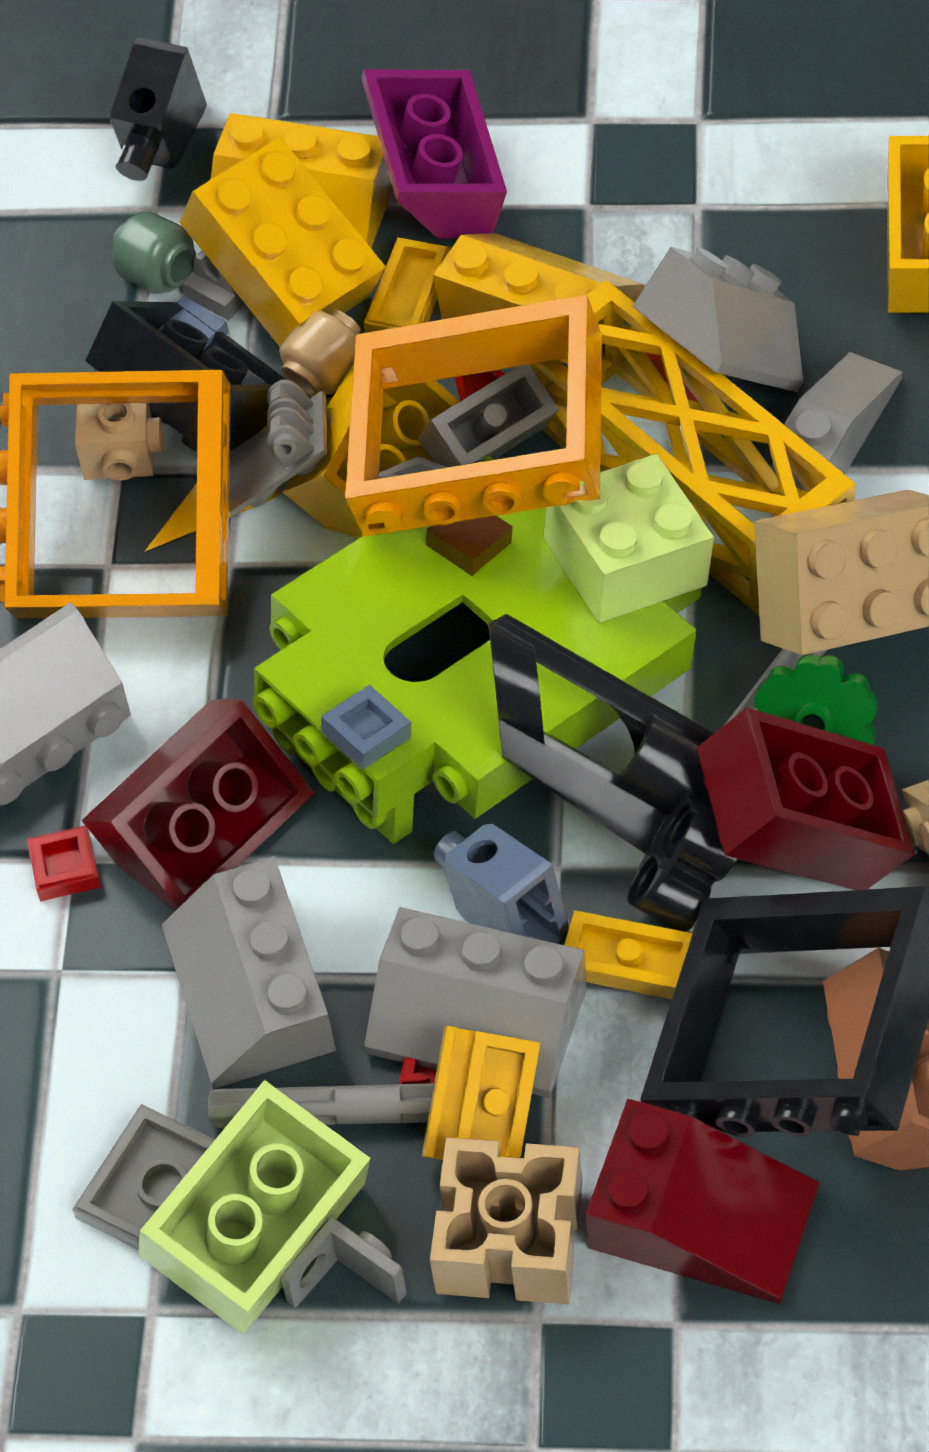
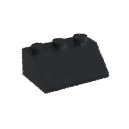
M112 301L85 361L99 372L223 370L230 383V450H234L267 426L268 390L274 383L287 379L223 332L215 331L212 342L205 348L208 338L202 331L183 321L171 319L179 311L185 309L177 302ZM164 325L162 331L160 332L158 329ZM198 402L149 403L152 418L161 417L163 424H169L182 434L181 441L183 444L197 452Z

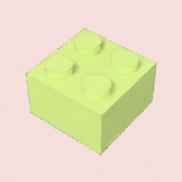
M656 453L600 472V499L590 501L575 500L571 504L546 507L543 539L597 622L601 623L707 586L714 536ZM580 481V486H585L583 481Z

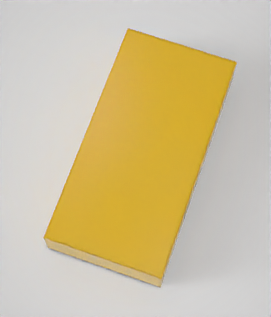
M397 237L365 318V333L429 322L438 299L433 274L449 253L451 247Z

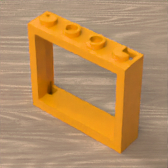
M587 294L356 334L345 499L363 537L384 533L390 534L397 531L434 525H447L454 522L496 515H509L515 512L558 505L562 506L574 503L575 500L590 501L600 499L602 333ZM568 358L566 448L378 479L384 389ZM580 481H583L585 486H580Z
M223 370L10 373L9 393H3V406H0L2 427H8V450H0V484L7 485V508H0V543H6L5 566H0V602H4V608L16 619L47 618L70 602L78 609L83 618L228 616L230 383ZM198 402L195 593L34 595L38 405Z

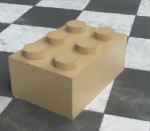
M907 489L754 521L760 636L762 642L800 655H806L929 627V495Z

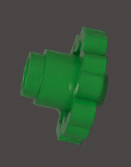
M806 654L798 659L794 670L786 666H775L770 671L766 681L759 686L756 692L754 706L757 711L874 745L877 733L871 722L877 713L878 699L870 691L869 682L864 675L859 673L844 675V667L837 657L822 656L820 658V656L814 654Z

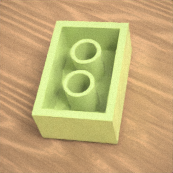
M264 1080L142 1227L139 1235L138 1256L244 1335L283 1287L280 1277L287 1267L331 1217L337 1219L365 1185L371 1158Z

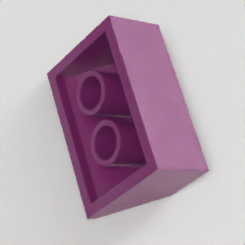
M363 69L362 82L396 200L438 239H458L461 235L493 233L507 194V189L470 70Z

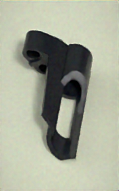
M507 613L488 623L502 758L642 851L645 855L627 895L628 904L674 930L689 931L697 921L703 900L709 898L713 883L722 880L737 860L724 854L697 747L714 733ZM536 662L605 701L618 713L628 729L635 753L630 763L622 772L617 773L543 731Z

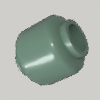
M140 212L122 224L113 236L112 260L117 274L155 294L168 293L174 288L180 287L182 282L193 272L196 251L192 237L184 227L153 212Z

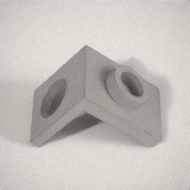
M333 1217L328 1220L280 1277L286 1301L294 1308L303 1301L337 1260L398 1304L407 1294L402 1267L392 1260L390 1250L374 1235L366 1231H362L357 1235ZM317 1257L310 1271L301 1279L308 1265Z

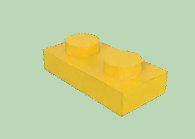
M574 910L564 945L584 950L587 983L672 999L693 933Z

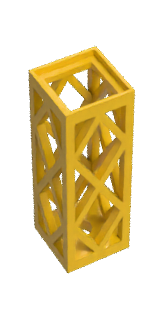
M606 279L587 294L597 322L603 319V324H598L602 333V344H605V354L602 355L601 384L614 374H617L641 395L601 387V432L619 456L606 454L601 436L600 471L602 472L657 453L703 522L705 523L706 519L725 544L713 543L709 574L759 616L755 526L732 505L770 513L771 517L854 501L855 482L723 374L715 373L633 307L635 302ZM624 320L628 322L632 327L624 325ZM645 352L661 355L668 383ZM559 360L530 364L560 409L542 431L564 449L566 448L568 367ZM683 382L698 402L687 399ZM722 401L725 402L737 413L728 411V409L725 407ZM625 415L665 423L673 456ZM751 441L768 444L776 474ZM699 443L745 482L708 475ZM792 472L805 490L796 488Z

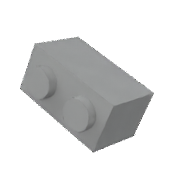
M530 364L517 366L431 419L418 437V440L433 462L446 467L478 463L487 456L495 460L545 429L560 409Z

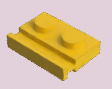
M445 1026L422 1157L443 1160L447 1137L499 1141L501 1157L521 1158L540 1042Z

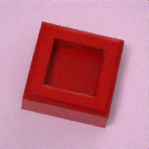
M86 826L27 839L40 902L101 888L89 829Z

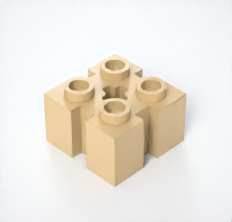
M446 1137L440 1179V1192L444 1211H436L430 1254L436 1294L489 1298L491 1283L514 1285L515 1298L518 1301L570 1304L575 1258L572 1230L578 1231L583 1185L579 1147L526 1143L524 1158L501 1157L499 1141Z

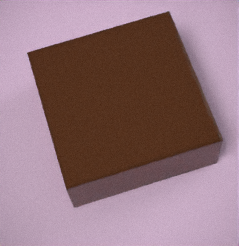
M498 516L459 521L447 525L429 526L426 534V545L473 576L511 544L513 526Z

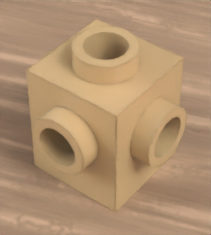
M149 403L77 404L75 447L84 480H127L132 477L153 476L154 453L164 451V431L161 417L152 418Z

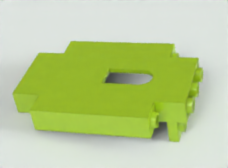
M487 456L479 462L491 461L494 459L490 456ZM546 508L515 512L509 515H496L513 526L512 542L473 576L426 545L428 527L397 531L390 534L362 536L271 594V624L269 630L273 641L281 651L254 668L253 706L261 721L272 729L276 742L286 753H295L313 770L316 779L326 790L336 791L353 807L357 817L366 827L370 829L376 828L394 845L412 832L414 794L432 781L435 783L440 794L448 802L458 803L476 819L533 778L502 758L490 640L434 678L422 682L405 681L389 672L385 666L384 659L392 648L463 602L487 624L507 613L647 695L653 696L691 669L696 629L677 613L701 597L702 588L598 623L543 539ZM536 662L543 731L577 749L620 719L618 713L608 703ZM370 684L411 722V737L362 770L321 732V716Z

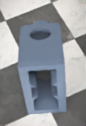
M494 824L483 825L468 838L459 831H452L439 841L435 848L434 858L444 867L455 907L468 923L556 944H565L569 924L554 868L550 862Z

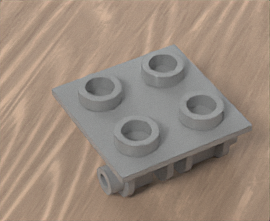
M280 380L269 388L267 393L269 404L267 428L230 451L229 513L232 516H235L248 506L256 507L263 504L274 494L277 487L295 475L304 476L312 472L322 462L324 456L327 455L326 394L323 391L309 398L296 383L290 380Z

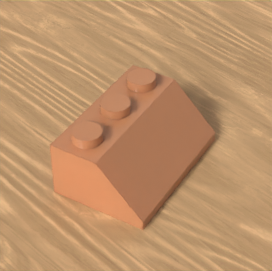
M879 947L823 981L828 1009L827 1019L832 1031L838 1065V1079H853L889 954V951ZM929 1020L898 1131H860L859 1136L848 1135L854 1156L899 1171L929 1167Z

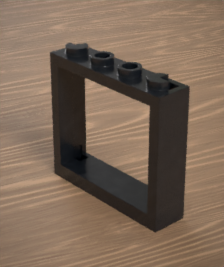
M925 886L704 899L640 1101L692 1116L721 1132L738 1137H750L755 1132H783L792 1136L803 1137L810 1135L811 1131H840L853 1136H859L860 1131H898L929 1020V890ZM890 947L853 1079L700 1082L739 954Z

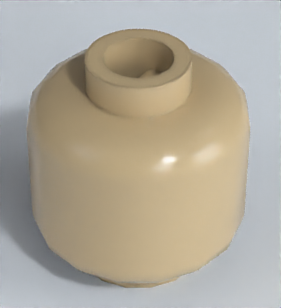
M336 309L331 314L323 311L313 312L304 323L294 328L281 344L279 352L284 363L281 368L282 374L287 380L296 383L309 396L313 397L321 391L329 395L335 394L343 377L354 363L356 334H359L361 331L359 325L350 316Z

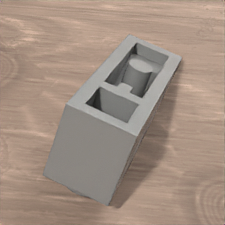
M849 352L798 400L784 425L845 474L902 380V371ZM792 472L796 488L805 490Z

